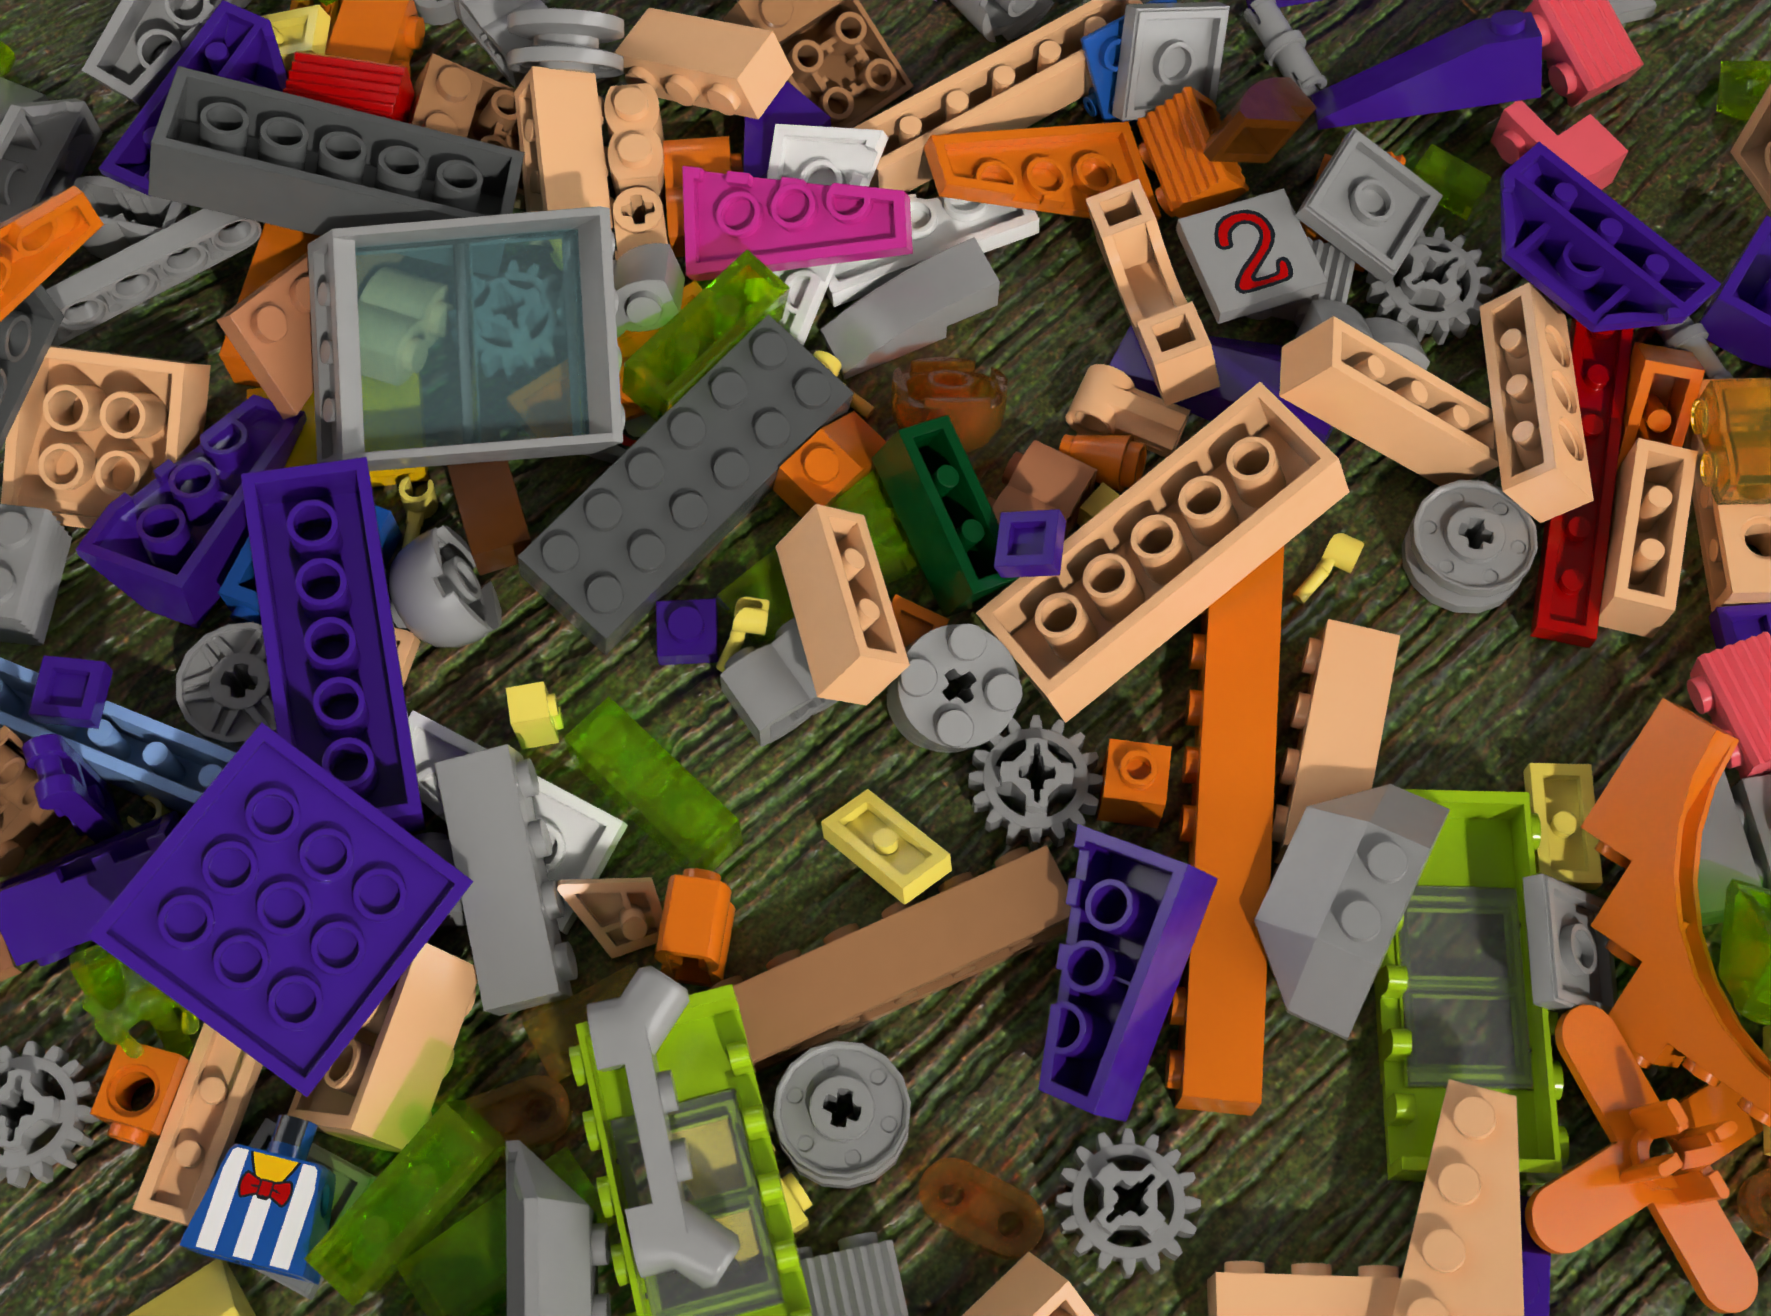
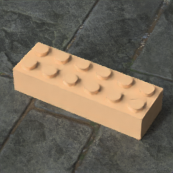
M1259 382L1068 537L1063 545L1059 576L1019 577L976 612V614L990 634L1004 644L1012 655L1017 667L1066 723L1347 495L1350 491L1339 458L1270 390Z

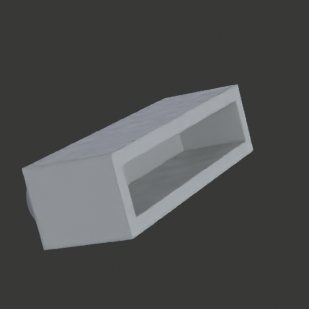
M505 744L434 763L455 868L474 881L461 897L483 1010L501 1016L572 998L570 980L577 979L578 977L577 963L571 944L568 941L563 943L561 941L557 918L564 917L565 915L564 901L557 891V881H549L544 857L552 855V845L545 821L543 819L536 820L532 796L539 795V782L531 759H523V755L510 745Z

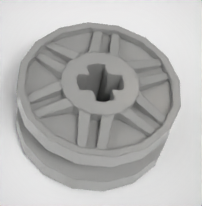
M558 8L526 9L508 14L507 29L509 33L533 40L532 46L519 47L507 52V67L509 70L527 74L532 66L556 70L595 73L596 79L617 77L624 74L623 56L599 49V44L613 42L624 38V19L601 12Z
M1457 480L1437 487L1421 502L1402 543L1403 568L1412 586L1430 603L1456 613H1481L1503 604L1516 592L1522 578L1528 573L1538 550L1536 525L1530 514L1502 492L1501 487L1486 481Z
M254 622L227 624L205 634L185 654L176 675V700L188 724L194 728L199 738L236 753L261 722L277 733L262 625ZM256 685V688L254 690L248 689V686ZM239 692L245 693V697L238 698L237 695Z
M833 1041L810 1048L788 1066L776 1088L773 1118L782 1153L800 1175L823 1187L851 1189L874 1182L896 1164L908 1141L911 1101L901 1073L887 1056L865 1044ZM839 1103H849L853 1107V1117L857 1121L847 1118L846 1127H836L832 1124V1113L828 1109L830 1108L838 1112Z

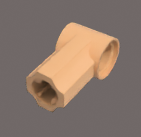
M1094 364L1088 368L1065 418L1068 425L1080 435H1133L1134 441L1145 443L1148 451L1167 458L1176 450L1191 410L1176 404L1165 407L1161 398L1136 389L1134 382L1123 371L1105 364Z

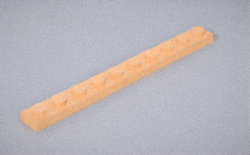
M394 627L404 687L421 641L411 631ZM203 1023L132 1208L137 1212L185 1226L189 1225L228 1150L234 1145L263 1067L261 1063L206 1023Z

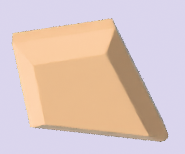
M652 877L567 879L557 881V891L612 959L657 943L663 910Z

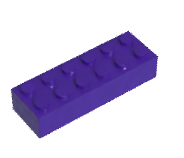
M367 457L240 474L277 734L407 832L426 830Z

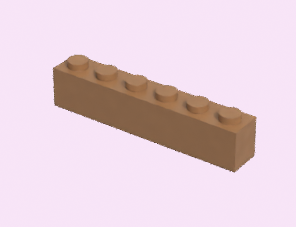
M1047 845L1033 852H1030L1028 847L1012 850L995 861V869L975 878L971 872L954 876L938 887L939 894L919 903L916 902L915 898L906 905L900 901L896 902L881 913L883 919L861 929L857 923L843 926L828 934L823 940L825 945L803 955L799 949L785 952L770 960L765 966L767 971L745 981L742 976H733L709 988L708 990L729 984L733 985L755 1075L796 1057L810 1048L820 1046L1067 933L1071 906L1066 904L1068 886Z

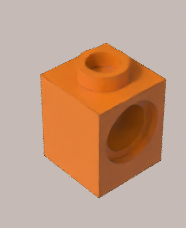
M1110 738L1102 767L1103 785L1099 794L1097 820L1158 828L1166 807L1172 746Z
M120 1038L90 1114L110 1125L107 1136L129 1144L145 1147L149 1136L157 1139L160 1138L189 1060L177 1053ZM154 1082L155 1093L152 1101L145 1108L133 1111L131 1101L136 1090L146 1083Z

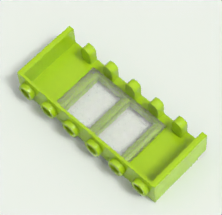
M1404 789L1446 807L1450 811L1374 980L1388 1180L1425 1181L1446 1088L1450 1079L1517 1097L1520 1184L1543 1185L1563 1174L1562 1166H1566L1568 1162L1570 1147L1567 1130L1564 1126L1558 1125L1556 1100H1560L1562 1097L1564 1079L1560 1062L1553 1060L1551 1036L1555 1035L1558 1013L1534 1005L1532 996L1523 877L1542 874L1536 873L1534 853L1539 848L1541 841L1540 818L1537 813H1531L1529 792Z
M729 984L690 994L689 1003L656 1053L659 1071L671 1069L678 1096L679 1110L668 1113L673 1140L686 1139L691 1159L693 1179L682 1181L685 1199L738 1234L740 1249L717 1286L707 1289L701 1288L676 1270L646 1278H641L639 1275L625 1209L652 1203L626 1068L607 1072L597 1070L588 1021L575 1024L579 1045L569 1047L571 1066L577 1086L588 1084L593 1106L592 1110L582 1112L584 1128L590 1150L593 1152L602 1149L607 1175L596 1178L598 1195L605 1218L616 1216L621 1243L611 1245L613 1266L619 1286L631 1285L636 1311L627 1313L625 1316H813L765 1111L733 985Z

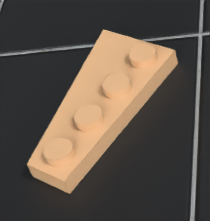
M1448 1080L1393 1316H1524L1516 1096Z

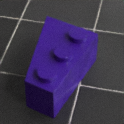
M172 811L1 881L0 932L16 966L37 960L39 966H45L76 951V945L91 941L86 936L87 933L181 821L177 811Z

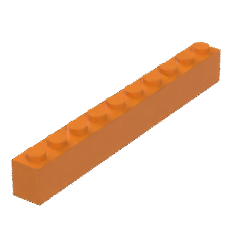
M1284 546L1199 615H1202L1201 634L1192 633L1190 640L1188 667L1189 669L1199 670L1198 690L1189 689L1186 702L1185 724L1196 727L1195 746H1186L1183 757L1182 783L1192 784L1191 805L1182 804L1179 841L1189 842L1188 864L1218 878L1183 970L1181 987L1177 986L1168 1011L1169 1025H1179L1178 1050L1168 1049L1165 1088L1176 1089L1175 1108L1252 1116L1262 1103L1267 957L1254 924V919L1271 883Z

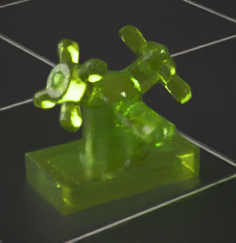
M98 944L69 956L70 971L86 995L82 1000V1007L94 1017V1026L103 1041L112 1045H120L130 1058L140 1057L145 1051L129 1034L128 1030L140 1020L150 1021L167 1051L180 1054L185 1058L190 1054L193 1045L189 1035L195 1034L199 1030L198 1017ZM179 1007L182 1011V1023L173 1008Z

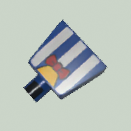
M279 1115L267 1151L234 1144L228 1150L185 1230L180 1246L199 1255L319 1285L329 1232L336 1175L322 1165L306 1161L318 1125L297 1117Z

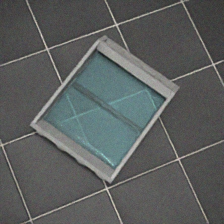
M597 206L335 228L307 244L317 463L367 457L369 471L593 454L623 443V429L626 417L624 407L621 404L619 372L622 366V353L617 343L616 313L619 298L617 290L614 288L613 254L615 251V236L611 230L610 208Z

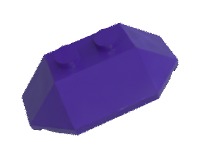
M222 0L101 164L99 170L102 175L148 195L151 141L178 66L283 92V89L286 88L288 76L270 20Z
M1540 142L1511 165L1500 179L1502 261L1592 333L1683 323L1721 285L1720 282Z

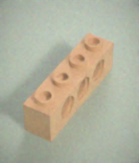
M1528 282L1479 306L1502 492L1539 523H1542L1592 502L1594 498L1566 315L1539 289Z
M1766 378L1703 379L1683 445L1686 449L1698 451L1692 498L1711 611L1713 612L1716 607L1771 603V400H1769ZM1729 440L1737 442L1742 448L1736 447ZM1737 491L1749 496L1753 502L1744 499ZM1746 544L1756 547L1763 556L1752 552Z

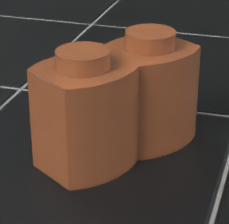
M1034 440L1024 454L1016 451L1011 457L1002 477V483L1007 486L998 498L994 499L989 496L987 499L998 523H1000L1001 512L1060 509L1066 520L1065 541L1068 533L1077 522L1080 506L1094 491L1097 469Z

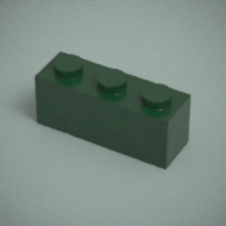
M945 415L897 430L871 459L943 616L949 617L990 602L1019 577L1001 578L994 568L999 523L949 416Z

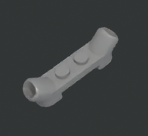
M646 966L637 970L620 997L587 1004L590 1036L597 1070L607 1072L626 1068L652 1203L625 1209L639 1275L641 1278H646L676 1270L701 1288L707 1289L717 1286L740 1249L738 1234L685 1199L682 1181L693 1179L691 1159L686 1139L673 1140L668 1113L679 1110L678 1096L671 1069L659 1071L656 1053L689 1003V994L685 987L653 966Z

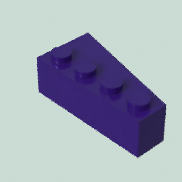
M1077 824L1074 847L1079 849L1075 878H1069L1066 904L1071 906L1067 938L1066 944L1059 945L1056 969L1062 971L1057 1003L1051 1004L1038 1090L1093 1115L1126 1122L1218 878L1187 863Z

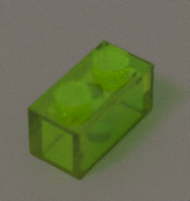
M1434 144L1430 145L1413 170L1414 174L1443 195L1438 203L1440 206L1465 220H1468L1484 197L1492 179L1488 174Z

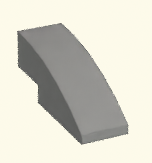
M973 237L924 260L874 289L821 329V336L831 355L841 362L842 368L840 372L845 380L946 338L947 326L997 306L1000 281L977 240Z

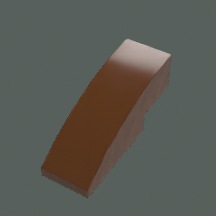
M1273 77L1261 80L1245 92L1216 127L1206 142L1203 154L1211 162L1268 163L1279 149L1284 147L1317 107L1291 77Z
M495 415L481 418L482 443L502 441ZM463 424L439 430L442 446L464 444ZM509 461L447 465L471 554L479 574L483 575L519 564L518 555L532 543V539Z

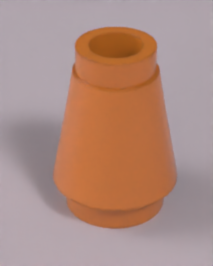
M1065 434L1059 447L1060 452L1097 469V483L1101 484L1103 482L1118 492H1122L1125 487L1130 488L1143 477L1147 445L1135 442L1133 435L1074 436Z

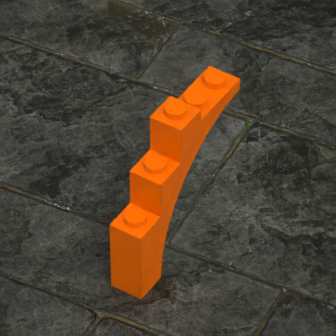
M1662 698L1581 825L1582 829L1600 840L1595 847L1597 852L1619 866L1626 868V871L1590 925L1609 938L1605 948L1611 954L1625 963L1638 968L1608 1015L1615 1022L1640 1067L1650 1069L1653 1064L1678 1068L1682 1063L1686 1070L1707 1084L1718 1087L1723 1082L1742 1096L1737 1105L1754 1119L1771 1127V1061L1742 1027L1718 982L1703 934L1698 889L1702 832L1716 785L1739 739L1689 709Z

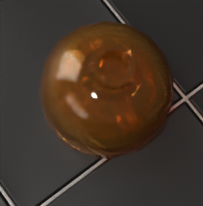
M933 357L911 361L910 372L902 374L900 366L894 370L891 393L892 416L898 430L948 415L966 454L985 446L1001 428L1006 411L1008 379L1000 370L991 367L990 377L975 372L976 361L968 359Z

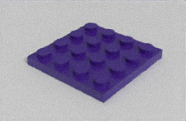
M261 722L86 936L304 1096L308 1097L474 881Z

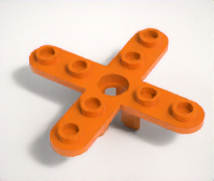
M1580 1005L1567 1010L1561 1015L1556 1024V1045L1611 1144L1540 1187L1530 1196L1525 1208V1223L1531 1238L1540 1248L1552 1254L1573 1253L1647 1206L1699 1299L1709 1309L1718 1313L1729 1314L1746 1310L1756 1298L1758 1276L1753 1262L1717 1201L1728 1198L1730 1191L1719 1171L1713 1170L1711 1164L1763 1131V1123L1748 1115L1737 1105L1742 1096L1723 1082L1718 1087L1706 1083L1679 1101L1674 1098L1659 1101L1615 1022L1604 1010L1593 1005ZM1662 1137L1665 1138L1674 1153L1650 1158L1649 1150L1652 1141Z

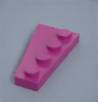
M682 166L686 276L692 281L913 254L910 197L903 190L833 183L829 186L806 183L804 179L781 177V180L753 177L750 173L727 171V174L706 172L699 167Z

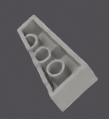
M121 0L83 66L82 71L96 82L143 108L222 0ZM252 0L224 1L244 9Z

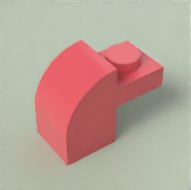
M1522 100L1515 101L1503 110L1490 140L1501 158L1509 164H1514L1540 142L1601 190L1613 182L1629 152L1591 114L1557 136Z

